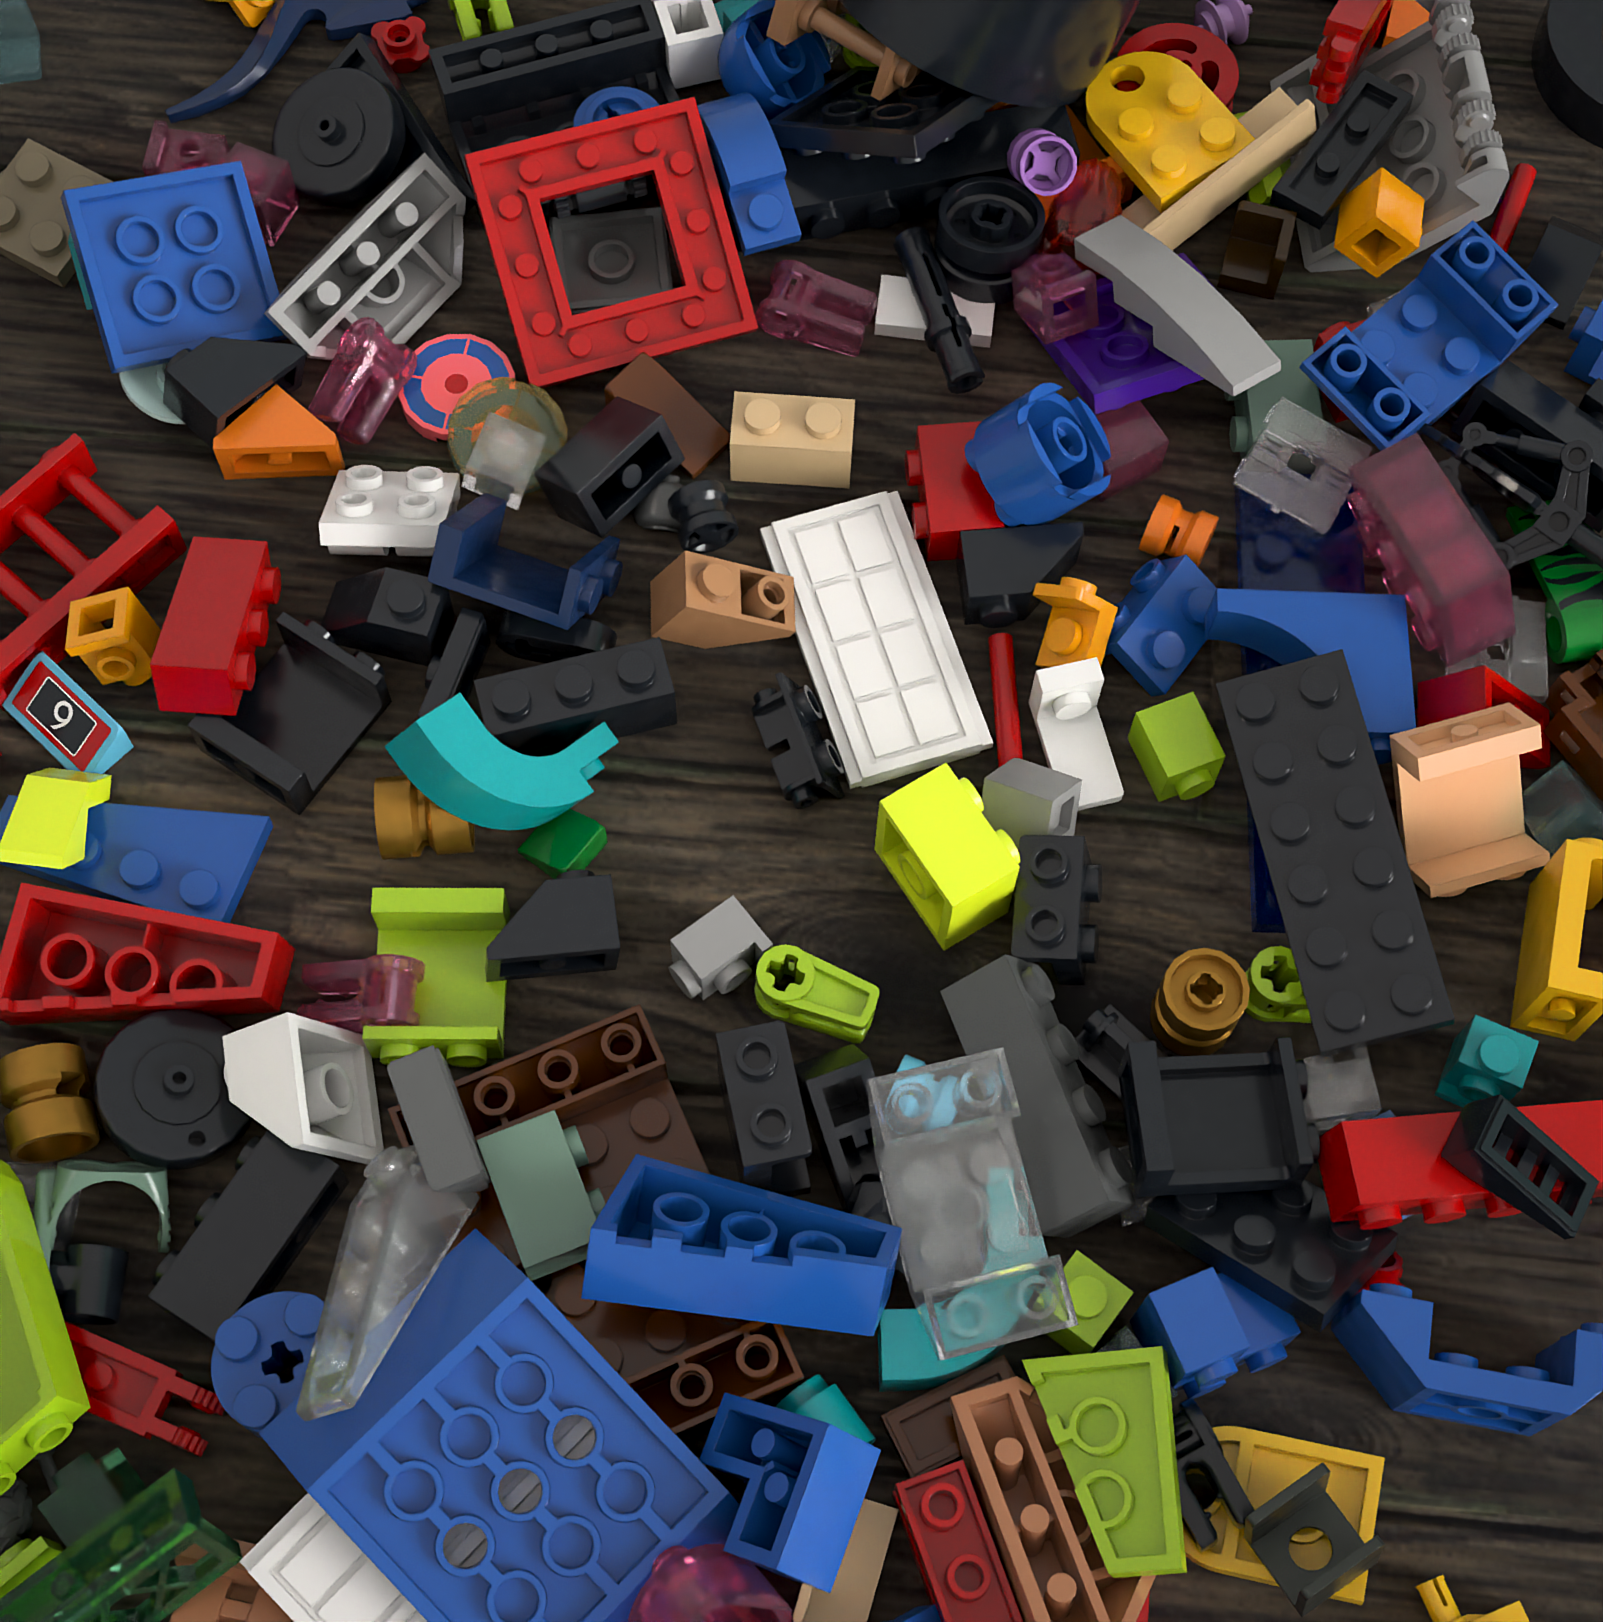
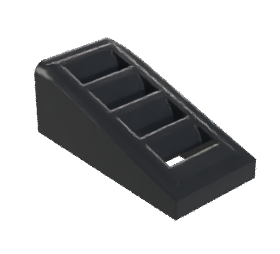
M1501 1094L1466 1104L1441 1152V1156L1462 1174L1563 1239L1575 1238L1599 1183L1592 1174ZM1509 1148L1514 1150L1510 1161L1505 1159ZM1534 1165H1537L1539 1167L1533 1182H1531L1528 1178ZM1559 1179L1564 1184L1556 1202H1554L1549 1196L1556 1180Z

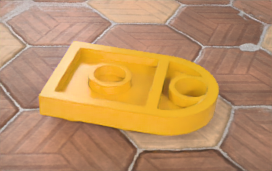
M1143 51L1119 56L1106 63L1097 77L1087 87L1086 120L1092 135L1160 213L1167 210L1255 140L1249 131L1188 65L1164 53ZM1126 80L1135 81L1141 85L1138 89L1129 92L1120 91L1113 87L1117 83Z
M1219 1426L1212 1428L1222 1447L1226 1461L1254 1510L1324 1462L1330 1470L1326 1492L1364 1543L1373 1538L1385 1457L1243 1427ZM1190 1469L1186 1473V1475L1191 1473L1204 1475L1199 1469ZM1214 1501L1209 1508L1204 1510L1211 1513L1210 1521L1217 1532L1218 1542L1212 1548L1200 1553L1183 1524L1185 1555L1192 1562L1216 1573L1279 1587L1245 1540V1528L1238 1529L1232 1523L1221 1502L1217 1503ZM1303 1528L1291 1537L1289 1553L1292 1560L1299 1567L1314 1571L1328 1564L1332 1557V1546L1328 1537L1320 1530ZM1368 1570L1329 1598L1362 1605Z

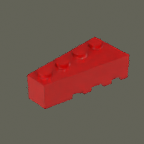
M21 882L0 954V1020L9 1025L132 1020L159 1009H194L212 1015L279 1012L295 948L277 932Z

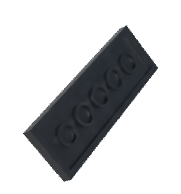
M1343 649L1216 683L1218 697L1321 1057L1453 1025L1455 1021Z

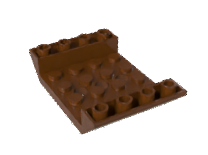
M640 1004L454 1081L475 1140L555 1110L562 1130L575 1125L589 1160V1164L577 1168L586 1192L596 1188L600 1189L605 1203L636 1154L710 1174L669 1082L665 1059ZM400 1104L388 1108L406 1158L419 1183L446 1254H449L476 1228L519 1270L523 1269V1264L492 1181L488 1183L490 1188L478 1192H434L428 1185ZM578 1263L551 1273L552 1284L545 1296L676 1436L715 1419L724 1392L755 1401L804 1379L781 1324L582 1299L585 1270Z

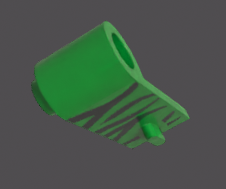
M1547 500L1545 502L1547 506L1550 504L1552 500ZM1517 506L1508 507L1506 512V518L1515 536L1532 527L1539 518L1530 513L1523 512ZM1582 522L1585 526H1587L1588 528H1590L1591 530L1594 531V529H1592V528L1589 527L1587 524H1585L1584 522ZM1566 543L1560 549L1528 561L1547 598L1542 621L1543 638L1548 655L1556 664L1591 660L1598 651L1603 649V569Z

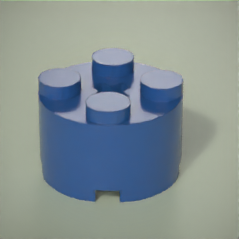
M1042 383L984 419L978 425L974 438L965 445L967 462L979 473L986 490L994 500L997 516L1009 527H1017L1021 524L1027 526L1047 525L1102 493L1110 483L1111 474L1103 478V462L1111 458V452L1100 422L1088 405L1078 396L1068 401L1056 393L1063 387L1055 383Z
M281 1291L258 1297L241 1307L232 1317L225 1320L217 1330L211 1359V1377L216 1396L225 1411L252 1434L263 1439L259 1433L358 1339L339 1314L316 1295ZM294 1356L300 1364L293 1368L294 1379L286 1383L277 1373L284 1369V1361Z

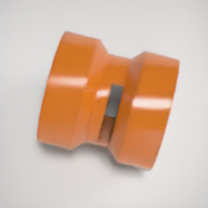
M1162 494L1147 524L1139 550L1154 557L1162 554L1170 557L1187 554L1196 566L1199 567L1212 539L1219 517L1204 510L1196 513L1183 509L1179 500ZM1179 527L1180 529L1177 533L1176 538H1174L1173 534L1176 528Z

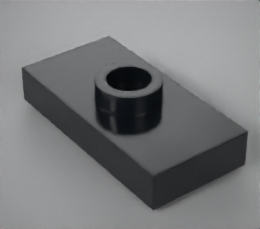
M462 607L443 655L436 653L429 663L425 678V688L428 691L418 713V719L458 693H461L466 701L468 700L474 680L478 676L491 643L483 613Z

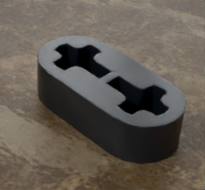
M506 609L503 613L496 644L505 653L514 657L534 662L550 663L614 648L618 636L609 626L590 619L580 618L568 630Z

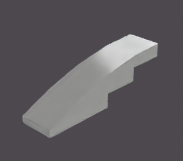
M1122 215L1074 238L1075 259L1113 282L1114 302L1153 326V345L1158 350L1233 397L1281 371V360L1246 319L1200 273L1161 241Z

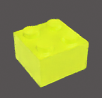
M947 763L942 764L880 800L874 847L876 853L944 951L1008 913L1020 868L1018 865L1020 863V855L1012 839L1002 829L994 831L982 814L984 810L983 802L973 784L965 777L958 780Z

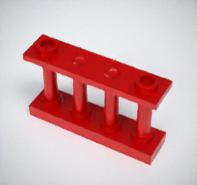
M76 433L72 434L61 445L46 451L34 468L0 496V554L23 534H26L73 576V579L52 598L44 600L0 560V594L26 617V620L5 639L0 640V709L3 712L5 709L2 704L32 659L41 651L48 655L56 664L68 655L65 650L70 601L124 587H129L134 595H136L187 550L175 520L158 505L143 518L136 519L90 479L98 470L84 441ZM70 494L120 537L97 558L90 559L44 518Z

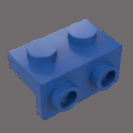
M1187 554L1164 560L1154 558L1146 562L1132 576L1130 584L1133 588L1122 602L1114 604L1118 609L1104 655L1112 654L1151 697L1165 695L1207 641L1205 639L1204 617L1217 588Z

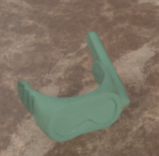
M70 1159L58 1162L56 1169L40 1170L36 1175L33 1220L48 1269L50 1267L51 1250L54 1248V1240L57 1235L56 1224L63 1207L81 1189L103 1181H122L132 1184L145 1191L152 1198L159 1210L158 1253H168L170 1248L168 1242L171 1240L169 1233L171 1223L168 1207L167 1168H155L138 1161L108 1163L98 1160Z

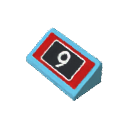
M43 651L32 659L2 704L3 708L66 770L103 774L134 747L124 729Z

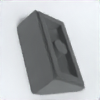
M434 1045L391 1061L387 1065V1071L429 1187L438 1193L478 1192L490 1188L488 1184L491 1183L490 1177L450 1069L439 1048L435 1049Z

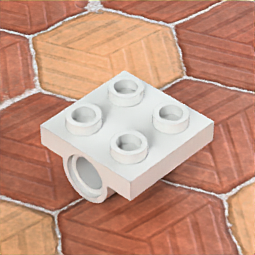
M358 465L347 470H339L319 520L320 545L328 546L330 554L387 556L389 548L395 547L398 556L433 557L439 524L457 512L461 495L459 473H443L442 470L430 466L416 467L408 472L382 471L379 467L373 465Z

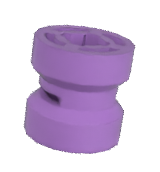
M1029 128L1019 133L1011 142L1007 152V166L1011 175L1031 192L1042 196H1051L1064 191L1071 184L1077 171V157L1073 148L1061 137L1043 128ZM1032 155H1033L1032 166H1031V165H1030V160H1031V157H1032Z

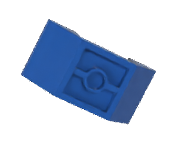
M1472 220L1431 254L1416 279L1352 332L1345 326L1304 360L1299 368L1384 455H1387L1410 444L1422 434L1419 430L1424 423L1431 426L1478 386L1540 326L1559 304Z
M1388 1283L1371 1284L1369 1290L1362 1289L1332 1319L1331 1331L1392 1411L1532 1436L1572 1415L1603 1391V1323H1583L1580 1325V1329L1560 1337V1340L1536 1354L1535 1368L1508 1366L1505 1369V1373L1479 1369L1478 1359L1459 1353L1441 1352L1435 1354L1434 1360L1429 1359L1434 1302L1413 1299V1291L1404 1286Z

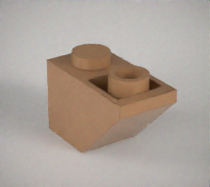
M685 550L650 581L651 637H660V639L709 649L790 637L796 632L794 577Z

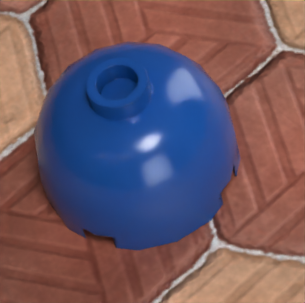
M760 0L734 20L724 33L717 55L718 72L729 96L744 92L750 93L761 106L768 121L822 88L825 83L824 74L831 69L829 54L822 37L816 30L802 35L786 46L766 36L776 0Z

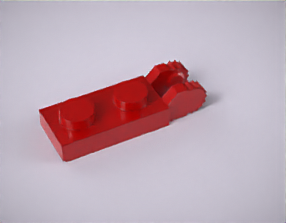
M65 1321L91 1406L86 1411L87 1413L148 1440L155 1436L173 1446L202 1457L209 1442L202 1439L201 1434L184 1426L176 1427L161 1420L173 1395L191 1403L192 1407L206 1414L222 1416L225 1409L215 1393L182 1379L183 1375L173 1368Z

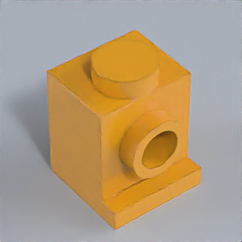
M124 587L70 601L65 650L71 657L79 655L102 685L123 681L128 686H137L143 684L152 676L150 662L161 629L131 589ZM114 618L113 628L105 629L101 621Z

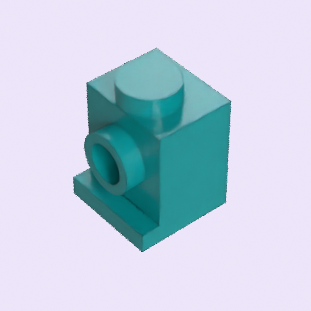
M1475 1014L1455 1037L1434 1095L1460 1107H1464L1469 1102L1499 1094L1510 1101L1524 1086L1539 1041Z

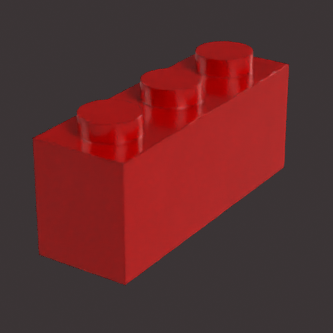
M193 536L150 662L159 711L236 716L243 691H251L254 686L256 675L254 654L256 647H264L267 642L269 631L267 611L269 604H278L281 593V572L278 567H271L267 541Z

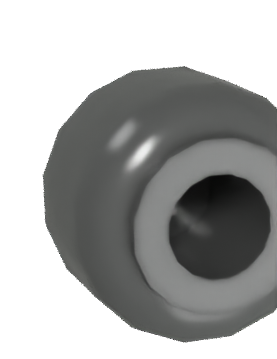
M668 475L634 507L633 517L636 524L643 526L644 530L678 533L681 527L680 523L671 517L667 504L671 495L685 486L680 484V477Z

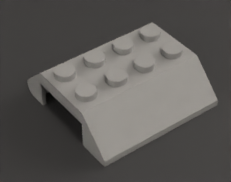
M1415 0L1430 12L1429 21L1366 57L1348 87L1349 89L1360 73L1366 70L1414 95L1409 112L1349 190V192L1383 167L1425 199L1419 248L1400 262L1459 232L1472 220L1478 222L1491 215L1509 180L1510 173L1506 156L1502 149L1501 134L1499 135V131L1491 130L1494 124L1493 120H1496L1494 104H1492V94L1484 59L1480 52L1479 38L1471 32L1474 16L1472 8H1470V0ZM1316 53L1271 80L1270 86L1272 92L1280 87L1297 106L1304 100L1309 99L1315 106L1316 129L1318 130L1338 102L1326 104L1316 98L1318 87L1309 84L1313 67L1318 61ZM1303 148L1300 149L1297 153H1295L1292 157H1290L1291 164L1294 162V160L1297 158V156L1300 154ZM1340 204L1320 230L1296 218L1304 267L1310 272L1363 269L1334 248Z

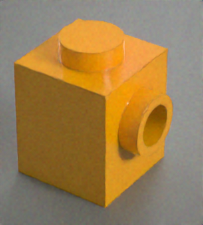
M1381 167L1346 194L1340 202L1334 248L1375 278H1378L1419 248L1425 199Z

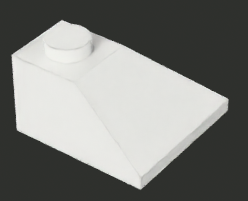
M286 1012L222 1036L225 1057L224 1079L228 1087L229 1101L292 1148L371 1166L386 1163L372 1056L362 1039V1034Z

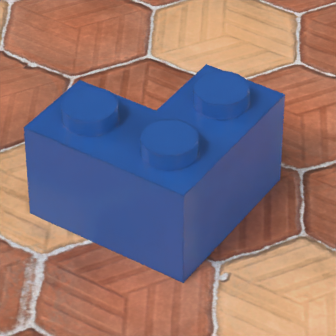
M1213 1267L1149 1293L1129 1320L1142 1348L1163 1346L1167 1352L1171 1394L1184 1390L1187 1399L1190 1397L1193 1399L1223 1386L1226 1384L1225 1379L1237 1373V1366L1246 1363L1250 1373H1255L1288 1357L1284 1346L1288 1345L1301 1333L1292 1315L1223 1273L1216 1274Z
M724 1392L699 1459L703 1464L747 1484L723 1551L780 1576L831 1593L881 1450L830 1423Z

